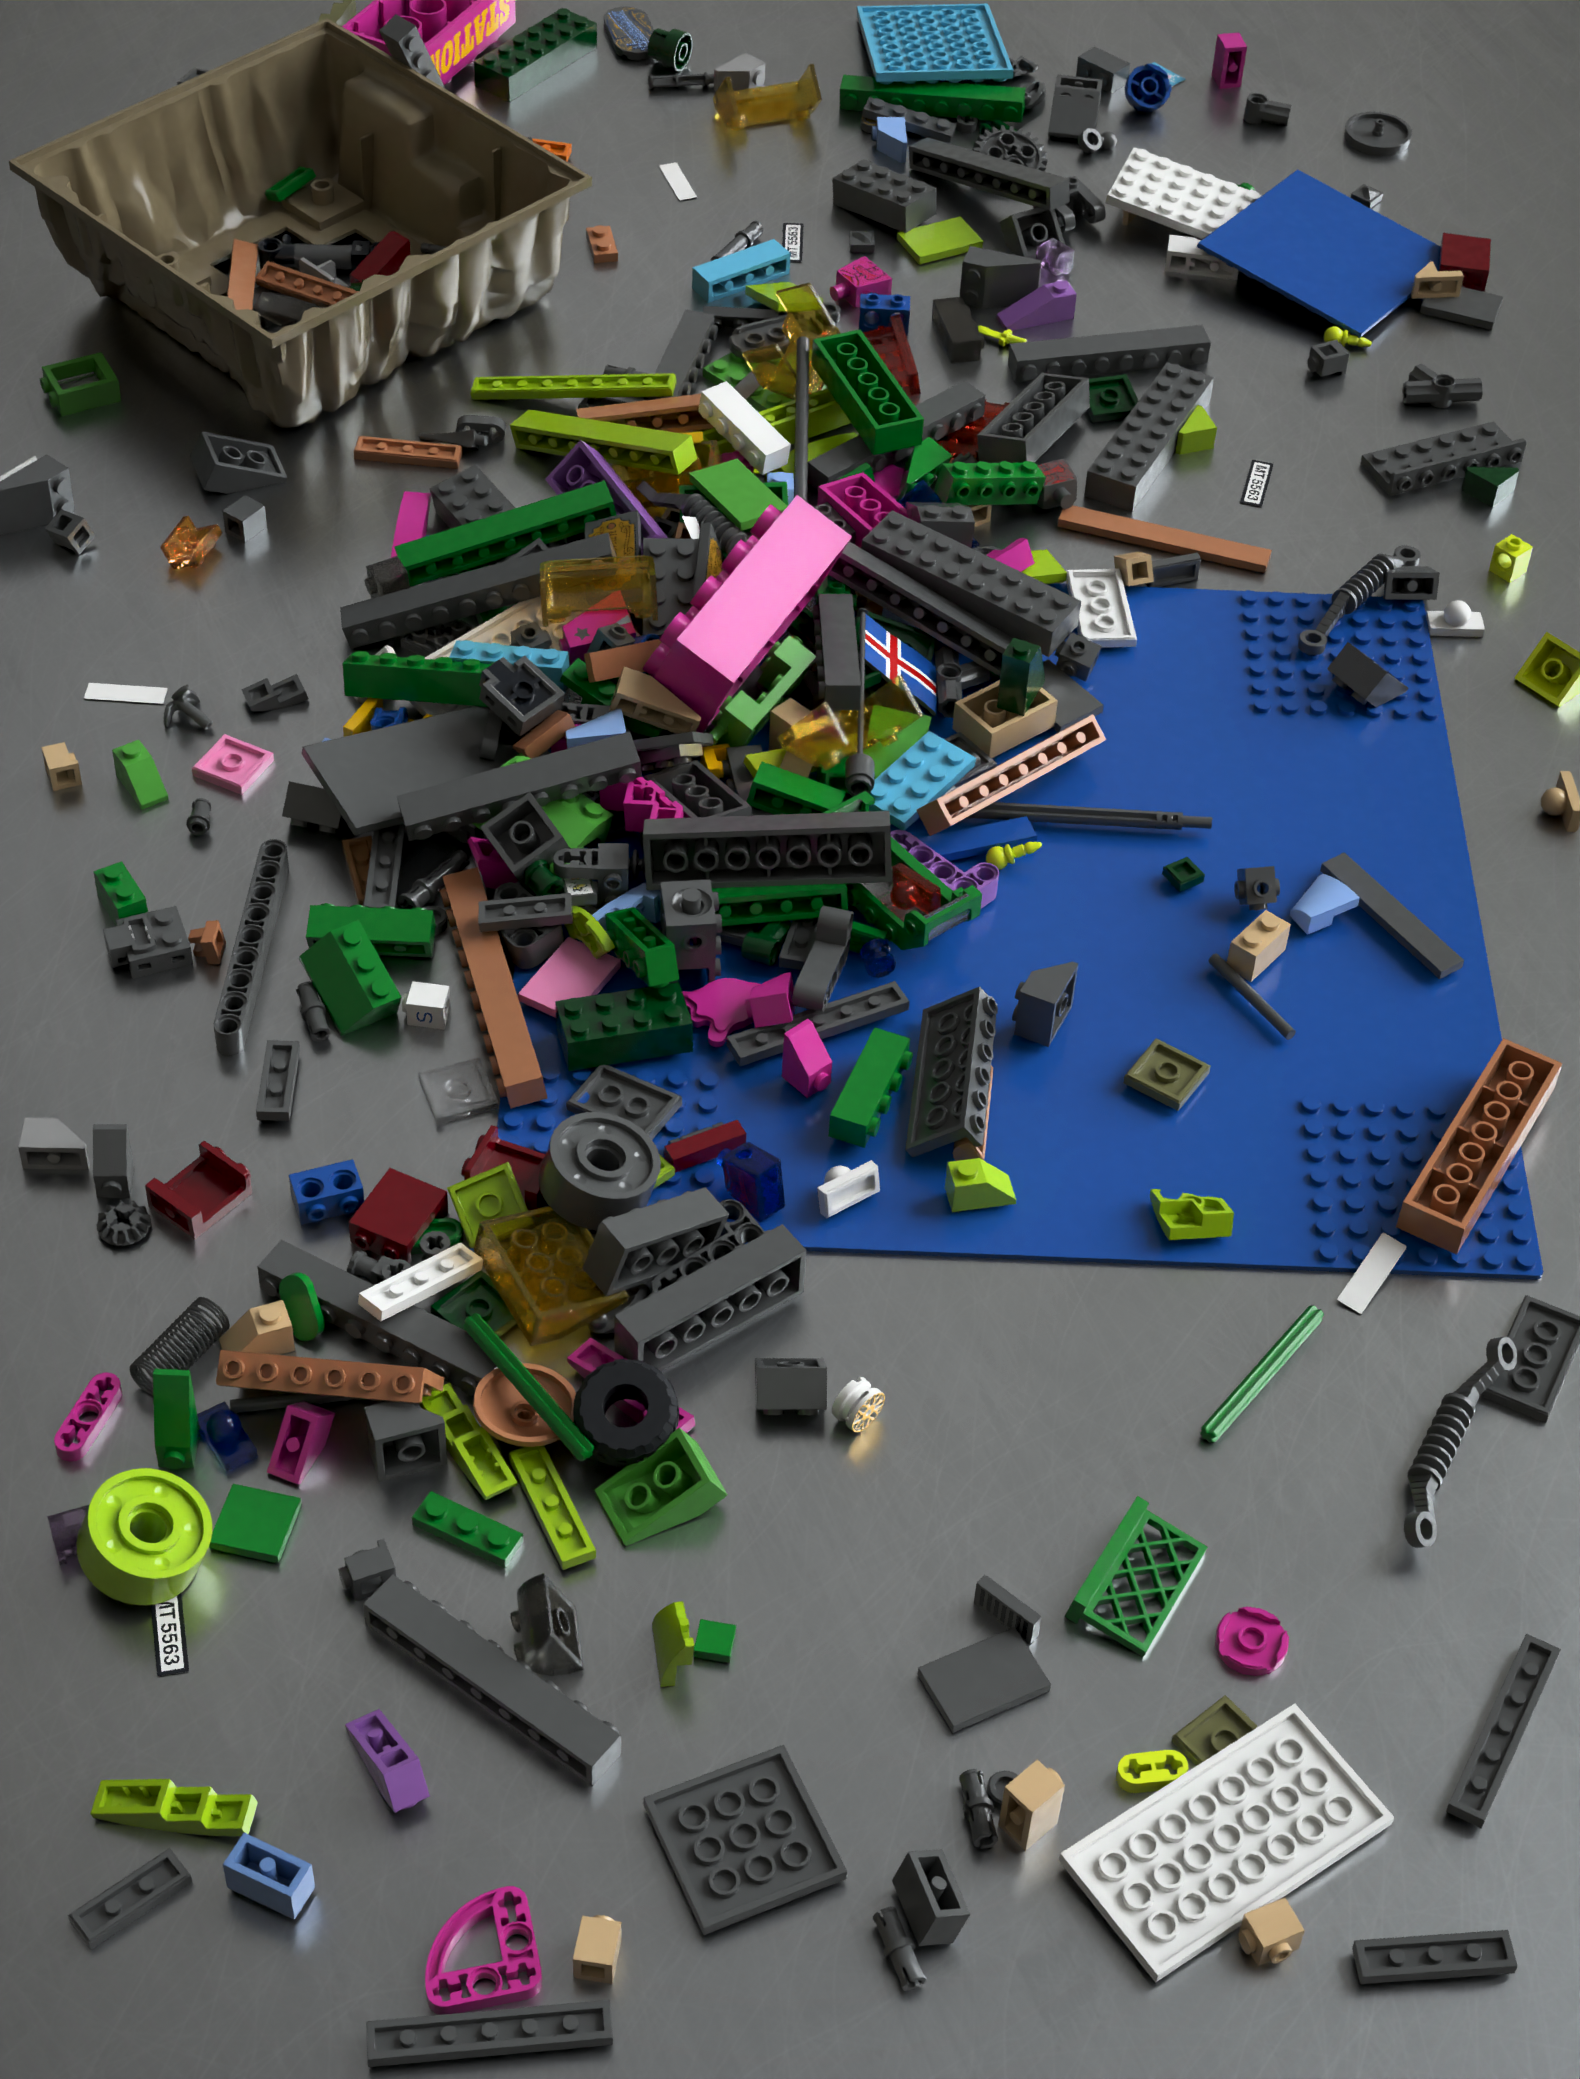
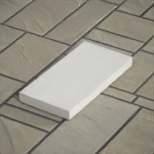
M1120 569L1066 570V583L1069 595L1081 601L1077 626L1078 635L1089 638L1091 642L1102 646L1101 648L1136 647L1137 637Z

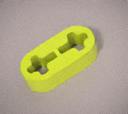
M1175 1750L1128 1754L1121 1758L1118 1763L1116 1781L1121 1789L1129 1793L1158 1791L1188 1772V1761L1183 1754ZM1166 1764L1171 1765L1173 1770H1177L1175 1775L1170 1774L1168 1769H1164ZM1133 1768L1136 1774H1140L1139 1778L1134 1779L1131 1773H1127L1128 1769Z

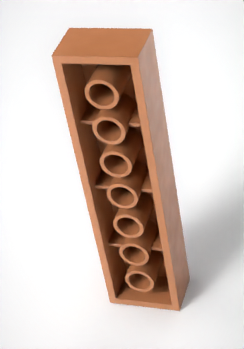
M1503 1038L1403 1201L1396 1227L1457 1255L1555 1089L1563 1063Z

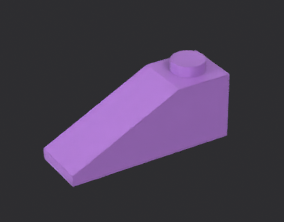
M1067 280L1044 284L999 312L996 318L1004 330L1010 329L1012 331L1074 319L1077 293Z
M380 1709L345 1724L346 1730L378 1790L394 1812L409 1809L419 1801L430 1797L419 1758Z

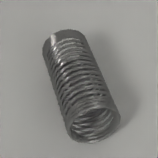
M198 1297L194 1300L190 1307H187L186 1311H183L182 1315H179L178 1319H175L174 1323H171L170 1327H167L166 1331H163L162 1335L130 1365V1374L136 1384L146 1393L153 1396V1382L146 1376L142 1368L152 1378L154 1369H174L176 1367L178 1370H189L190 1366H193L194 1362H197L198 1358H201L202 1354H205L206 1350L229 1329V1319L223 1309L209 1298ZM198 1305H201L210 1310L212 1313H214L215 1316L219 1319L222 1328L219 1325L218 1321L210 1313L198 1307ZM203 1313L206 1314L209 1318H211V1320H212L216 1325H214L213 1323H211V1322L203 1315Z

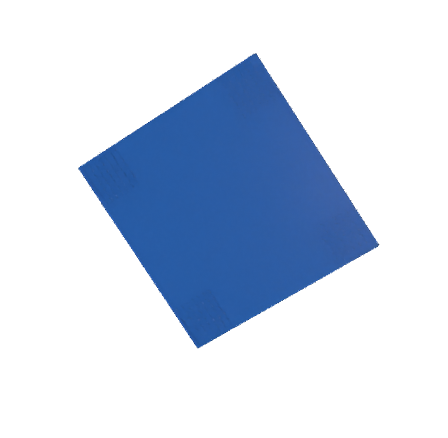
M1067 583L1047 584L1069 595ZM1124 586L1137 637L1136 647L1101 648L1098 660L1086 682L1075 676H1069L1104 705L1103 713L1095 716V719L1106 740L995 802L1183 812L1184 816L1212 817L1211 829L1182 827V830L1030 821L1037 834V842H1041L1042 847L1032 854H1026L1019 858L1015 857V864L1008 863L1005 868L999 870L996 898L981 908L980 916L971 921L955 923L928 938V944L924 947L901 950L893 942L887 940L886 954L882 960L849 950L846 963L828 1003L896 981L910 1001L909 1010L821 1039L832 1060L831 1083L826 1089L816 1092L809 1098H806L782 1077L783 1052L740 1067L726 1045L727 1039L721 1047H713L708 1043L709 1026L693 1027V1052L609 1065L682 1096L681 1107L652 1140L663 1158L664 1146L668 1145V1141L709 1126L712 1127V1125L720 1122L726 1124L738 1120L747 1133L746 1147L676 1172L673 1177L653 1189L647 1206L655 1204L662 1199H671L682 1195L684 1192H692L704 1187L709 1190L719 1203L726 1199L739 1201L740 1197L738 1195L740 1194L737 1193L735 1185L732 1187L731 1192L727 1190L731 1187L732 1182L730 1179L733 1180L728 1170L729 1167V1169H732L735 1180L737 1178L734 1173L737 1171L742 1172L743 1181L747 1180L748 1190L751 1189L752 1193L755 1192L752 1187L754 1183L756 1196H753L754 1199L751 1198L750 1200L755 1211L758 1205L759 1214L757 1215V1212L754 1213L752 1208L749 1209L748 1205L745 1207L762 1227L763 1231L772 1230L783 1224L807 1251L1355 1273L1381 1234L1386 1233L1407 1246L1389 1274L1538 1280L1543 1275V1266L1521 1147L1457 1255L1396 1227L1403 1201L1502 1041L1423 600L1384 599L1383 596H1370L1354 612L1345 614L1338 620L1327 636V643L1323 653L1320 655H1309L1303 653L1298 648L1299 636L1305 630H1315L1333 604V594ZM634 609L630 610V616L634 624ZM1077 627L1072 631L1076 635H1078ZM937 640L934 652L947 645ZM1349 642L1407 686L1408 690L1378 707H1375L1370 702L1363 705L1351 696L1354 692L1353 689L1348 686L1344 690L1332 680L1335 675L1327 668ZM1056 650L1049 657L1042 654L1043 662L1049 659L1057 665L1059 657L1055 656ZM958 652L959 665L973 661ZM933 654L932 661H931V663H932L933 665H934V654ZM763 658V660L759 663V668L766 660V658ZM882 677L880 683L872 686L884 706L931 716L928 731L943 739L957 733L952 728L953 718H946L941 712H938L937 696L936 715L933 716L916 700L888 683ZM990 677V680L985 683L963 689L962 699L999 681L1000 678ZM571 689L565 692L563 703L581 704L583 699ZM792 693L790 697L800 703L794 693ZM816 716L827 725L822 716ZM770 720L747 746L761 744L762 752L769 751ZM1051 728L992 759L999 765L1058 732ZM844 731L837 732L843 738L848 737ZM817 771L810 772L808 778L816 781ZM644 772L641 774L644 778V776L652 774L653 772ZM723 777L719 779L724 784H726V780L728 779V777ZM920 817L905 830L916 838L930 836ZM964 818L936 834L1005 820ZM893 824L890 825L891 832L901 830ZM639 832L605 842L629 844V858H631L634 849H637L640 859L644 857L639 841ZM598 844L591 845V846L584 847V848H587V849H596V848H598ZM1345 852L1464 960L1463 967L1439 979L1360 906L1335 915L1332 925L1308 935L1290 917V912L1317 877L1323 874L1320 871L1321 864ZM986 854L949 862L963 872H966L973 866L986 862ZM1188 857L1205 874L1204 882L1179 892L1162 875L1163 867ZM1274 866L1275 878H1278L1280 883V894L1277 896V902L1267 903L1268 909L1249 910V905H1239V899H1236L1234 893L1235 881H1238L1237 869ZM629 870V890L646 882L643 871H639L635 880L632 878L631 871ZM848 904V911L854 913V922L877 928L874 924H870L854 906ZM1265 910L1291 924L1286 950L1252 982L1244 980L1296 1031L1295 1035L1289 1040L1268 1022L1209 963V958L1215 953L1227 962L1231 941ZM660 921L657 923L651 922L660 931ZM760 923V925H759L757 931L760 929V927H761L764 923ZM562 924L564 940H566L570 935L564 924ZM690 939V945L693 946V941ZM721 942V955H716V958H720L721 976H715V980L735 978L746 982L762 984L779 975L791 972L795 987L801 970L779 967V957L773 966L743 958L741 956L742 947ZM612 950L607 953L617 958L616 954ZM549 958L531 969H521L516 965L514 966L513 983L517 996ZM621 960V968L597 995L649 986L641 978H637L635 972L631 968H627L625 962ZM1069 962L1078 963L1072 1008L1050 1046L1047 1047L1014 1035L1016 1021L1012 1020V1016L1019 1001L1015 999L1019 983L1021 981L1026 982L1032 971ZM706 968L678 970V982L682 991H695L708 984ZM980 986L988 996L994 998L998 1006L995 1023L996 1034L993 1042V1059L991 1061L994 1069L984 1161L1009 1175L1016 1197V1204L952 1212L945 1190L947 1162L956 1161L953 1157L954 1142L913 1158L905 1148L923 1009ZM519 1001L548 1098L510 1109L507 1096L500 1097L497 1122L498 1137L501 1140L545 1154L556 1127L565 1119L576 1115L567 1110V1101L597 1067L568 1071L556 1030V1018ZM796 1006V1007H795V1012H794V1014H797V1013H800V1012H803V1011H806V1010H809V1009L801 1008V1007H797V1006ZM754 1021L742 1029L733 1031L729 1036L755 1028ZM875 1027L910 1038L909 1052H913V1058L907 1071L903 1070L901 1073L902 1081L898 1092L892 1091L890 1095L892 1099L887 1114H881L880 1116L881 1122L877 1135L875 1137L870 1136L865 1148L828 1137L830 1114ZM1156 1038L1211 1065L1207 1077L1179 1111L1123 1083L1124 1076ZM585 1092L578 1102L583 1104L588 1102L589 1094ZM870 1160L878 1165L879 1192L829 1218H825L820 1213L817 1187L824 1184L825 1175L832 1167L841 1165L853 1170ZM724 1165L730 1177L727 1185L725 1180ZM1150 1189H1160V1194L1163 1198L1179 1199L1182 1193L1200 1197L1223 1198L1234 1212L1232 1236L1169 1240L1155 1215L1150 1200ZM545 1201L538 1215L530 1213L534 1224L499 1239L593 1243L597 1231L582 1228L568 1222L551 1209ZM727 1219V1222L735 1221L732 1219Z

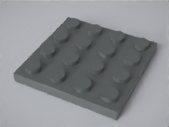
M784 1745L643 1797L645 1810L703 1935L847 1879V1869Z

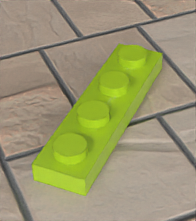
M545 1446L523 1447L509 1452L510 1463L562 1570L595 1559L596 1549Z

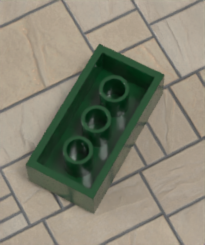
M679 982L670 983L661 988L644 987L555 1001L556 1030L568 1071L693 1052V1023Z

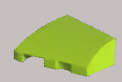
M1150 1189V1200L1155 1215L1169 1240L1232 1236L1234 1212L1223 1198L1200 1197L1182 1193L1179 1199L1163 1198L1160 1194V1189Z
M683 1601L667 1605L655 1615L652 1621L660 1687L675 1686L677 1666L692 1665L694 1640L693 1637H689V1622L686 1617Z

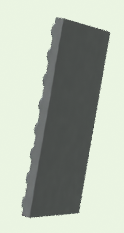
M474 706L303 746L302 756L353 834L359 835L404 823L397 800L398 795L501 767L504 763L519 755L513 748V745L521 738L500 733L494 760L480 758L490 708ZM546 750L541 756L550 754V752Z

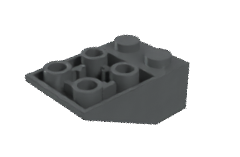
M1057 74L1048 135L1057 138L1069 137L1078 139V136L1087 128L1096 129L1103 80Z

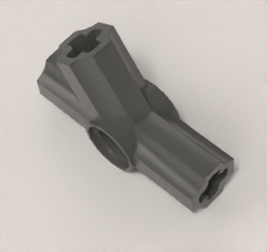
M1422 363L1416 365L1413 371L1409 373V379L1403 383L1402 388L1404 404L1430 403L1437 408L1450 407L1452 402L1480 401L1483 395L1481 378L1454 379V377L1447 374L1438 375Z
M942 646L934 652L937 709L944 717L953 718L955 702L962 699V690L989 681L990 671L974 661L959 665L958 652L949 646Z

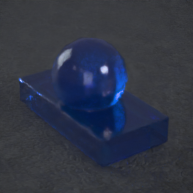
M225 1401L197 1414L200 1433L226 1472L258 1457L257 1449L242 1428L239 1416L230 1410Z

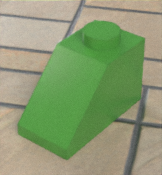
M140 740L112 749L116 776L141 810L169 800L154 760Z

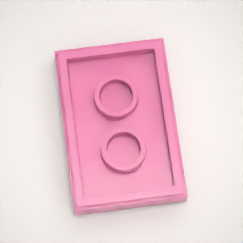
M568 937L518 993V1000L556 1018L555 1001L597 995L621 968V960L609 954L596 959L584 943Z

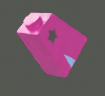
M614 592L562 626L563 639H559L560 651H568L570 665L577 658L585 662L584 654L587 653L598 628L618 623L633 638L636 637V631L621 592Z

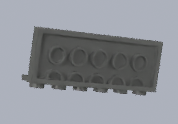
M1493 421L1362 455L1361 464L1389 496L1464 477L1466 467H1503L1522 462L1527 442L1524 438L1512 441Z
M980 986L923 1009L905 1148L912 1158L965 1137L975 1147L983 1145L998 1006L994 998L988 996Z

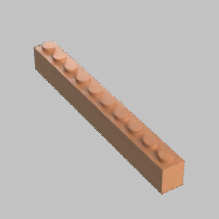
M478 867L442 876L445 889L440 890L444 907H451V909L446 910L450 928L457 927V929L452 930L456 948L463 947V949L458 950L462 968L469 967V970L464 971L468 989L475 988V991L470 992L475 1010L481 1009L482 1011L476 1014L481 1032L488 1031V1034L483 1035L487 1053L494 1052L495 1055L489 1057L493 1074L501 1075V1078L496 1079L500 1097L507 1096L510 1109L547 1099L543 1077L498 932H480L479 902L488 901Z

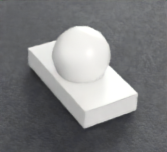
M1452 601L1445 607L1444 611L1426 612L1430 636L1483 637L1485 628L1481 612H1471V609L1464 601Z
M870 1160L853 1170L841 1165L832 1167L825 1175L824 1184L817 1187L820 1213L825 1218H829L879 1192L878 1165Z

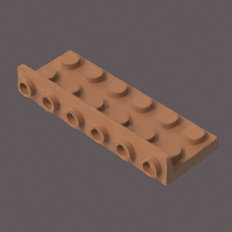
M220 1350L216 1384L225 1387L420 1404L422 1396L430 1397L431 1391L443 1392L444 1377L422 1367Z

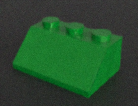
M359 919L331 930L299 956L301 964L341 1036L398 1012L402 997Z

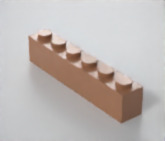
M701 394L576 409L577 417L675 433L714 428L698 412Z

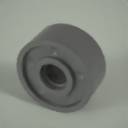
M604 1112L576 1114L562 1121L554 1130L539 1171V1187L547 1204L563 1219L582 1228L598 1231L599 1224L607 1217L619 1216L635 1208L647 1206L660 1173V1155L648 1134L625 1118Z

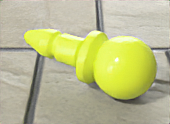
M1336 326L1328 328L1324 333L1325 342L1337 340L1343 347H1345L1346 343L1353 346L1357 345L1358 347L1372 345V342L1366 338L1348 335V330L1342 331Z
M1027 842L1025 845H1017L1012 849L1009 844H1006L1004 848L1000 846L992 847L986 854V862L995 865L998 870H1001L1008 863L1015 864V857L1019 858L1026 854L1034 853L1042 847V843Z

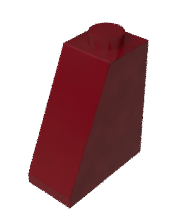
M394 230L390 231L350 274V286L351 283H360L374 274L389 276L398 272L407 255H411L410 240Z

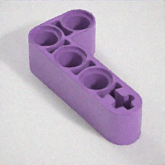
M894 830L891 832V837L952 891L960 887L966 889L973 885L982 893L981 908L996 898L999 870L995 865L986 862L979 863L963 872L911 833L905 830Z

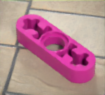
M100 1373L94 1376L57 1431L54 1443L57 1455L62 1460L74 1462L82 1459L122 1399V1388L120 1380L116 1375ZM99 1390L104 1391L101 1397ZM92 1411L98 1414V1417L91 1422L79 1420V1417L85 1412ZM76 1437H77L78 1444L73 1443V1441L75 1440Z

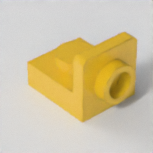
M729 744L702 747L703 755L700 756V763L718 779L724 776L721 760H726V748L730 747Z

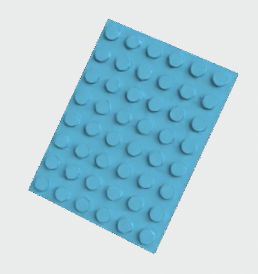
M988 3L857 6V18L876 82L891 84L893 81H902L906 84H912L916 81L937 83L938 80H948L949 82L957 83L961 80L982 82L984 79H993L994 81L1002 82L1006 81V79H1013V67Z

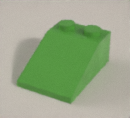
M680 1427L670 1434L667 1441L653 1455L648 1458L645 1457L644 1460L638 1463L627 1465L595 1489L597 1496L626 1546L696 1518L728 1496L699 1444Z

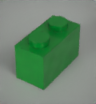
M122 861L93 871L98 899L115 925L116 919L148 912L145 896Z

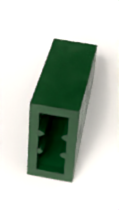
M1013 638L1002 656L997 708L1024 716L1044 684L1045 674L1041 646Z

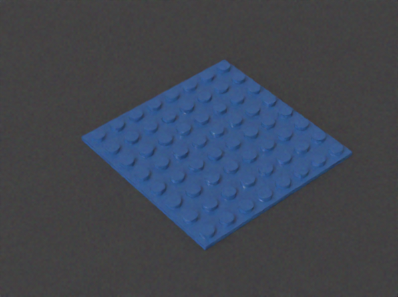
M1296 170L1201 240L1197 245L1198 248L1205 251L1208 255L1225 262L1226 265L1245 273L1249 278L1263 283L1267 288L1281 293L1287 299L1297 302L1306 307L1310 312L1324 317L1330 323L1336 324L1358 337H1362L1411 297L1415 275L1429 262L1433 261L1437 271H1439L1441 250L1439 245L1300 170Z

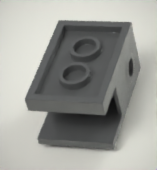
M710 879L661 882L660 932L675 945L678 970L706 968L708 983L715 981V976H721L720 958H716V955H721V938L716 936V933H722L721 914H715V911L719 910L718 892H712ZM690 939L693 941V946L690 945ZM678 980L669 982V984H670V983H677Z

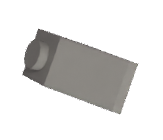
M743 53L714 69V90L717 92H750L765 83V62L747 53Z
M24 1118L18 1146L23 1169L89 1170L90 1164L86 1143L58 1118Z

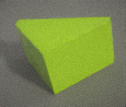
M1196 406L1179 431L1176 447L1177 454L1181 455L1214 449L1217 427L1202 406Z

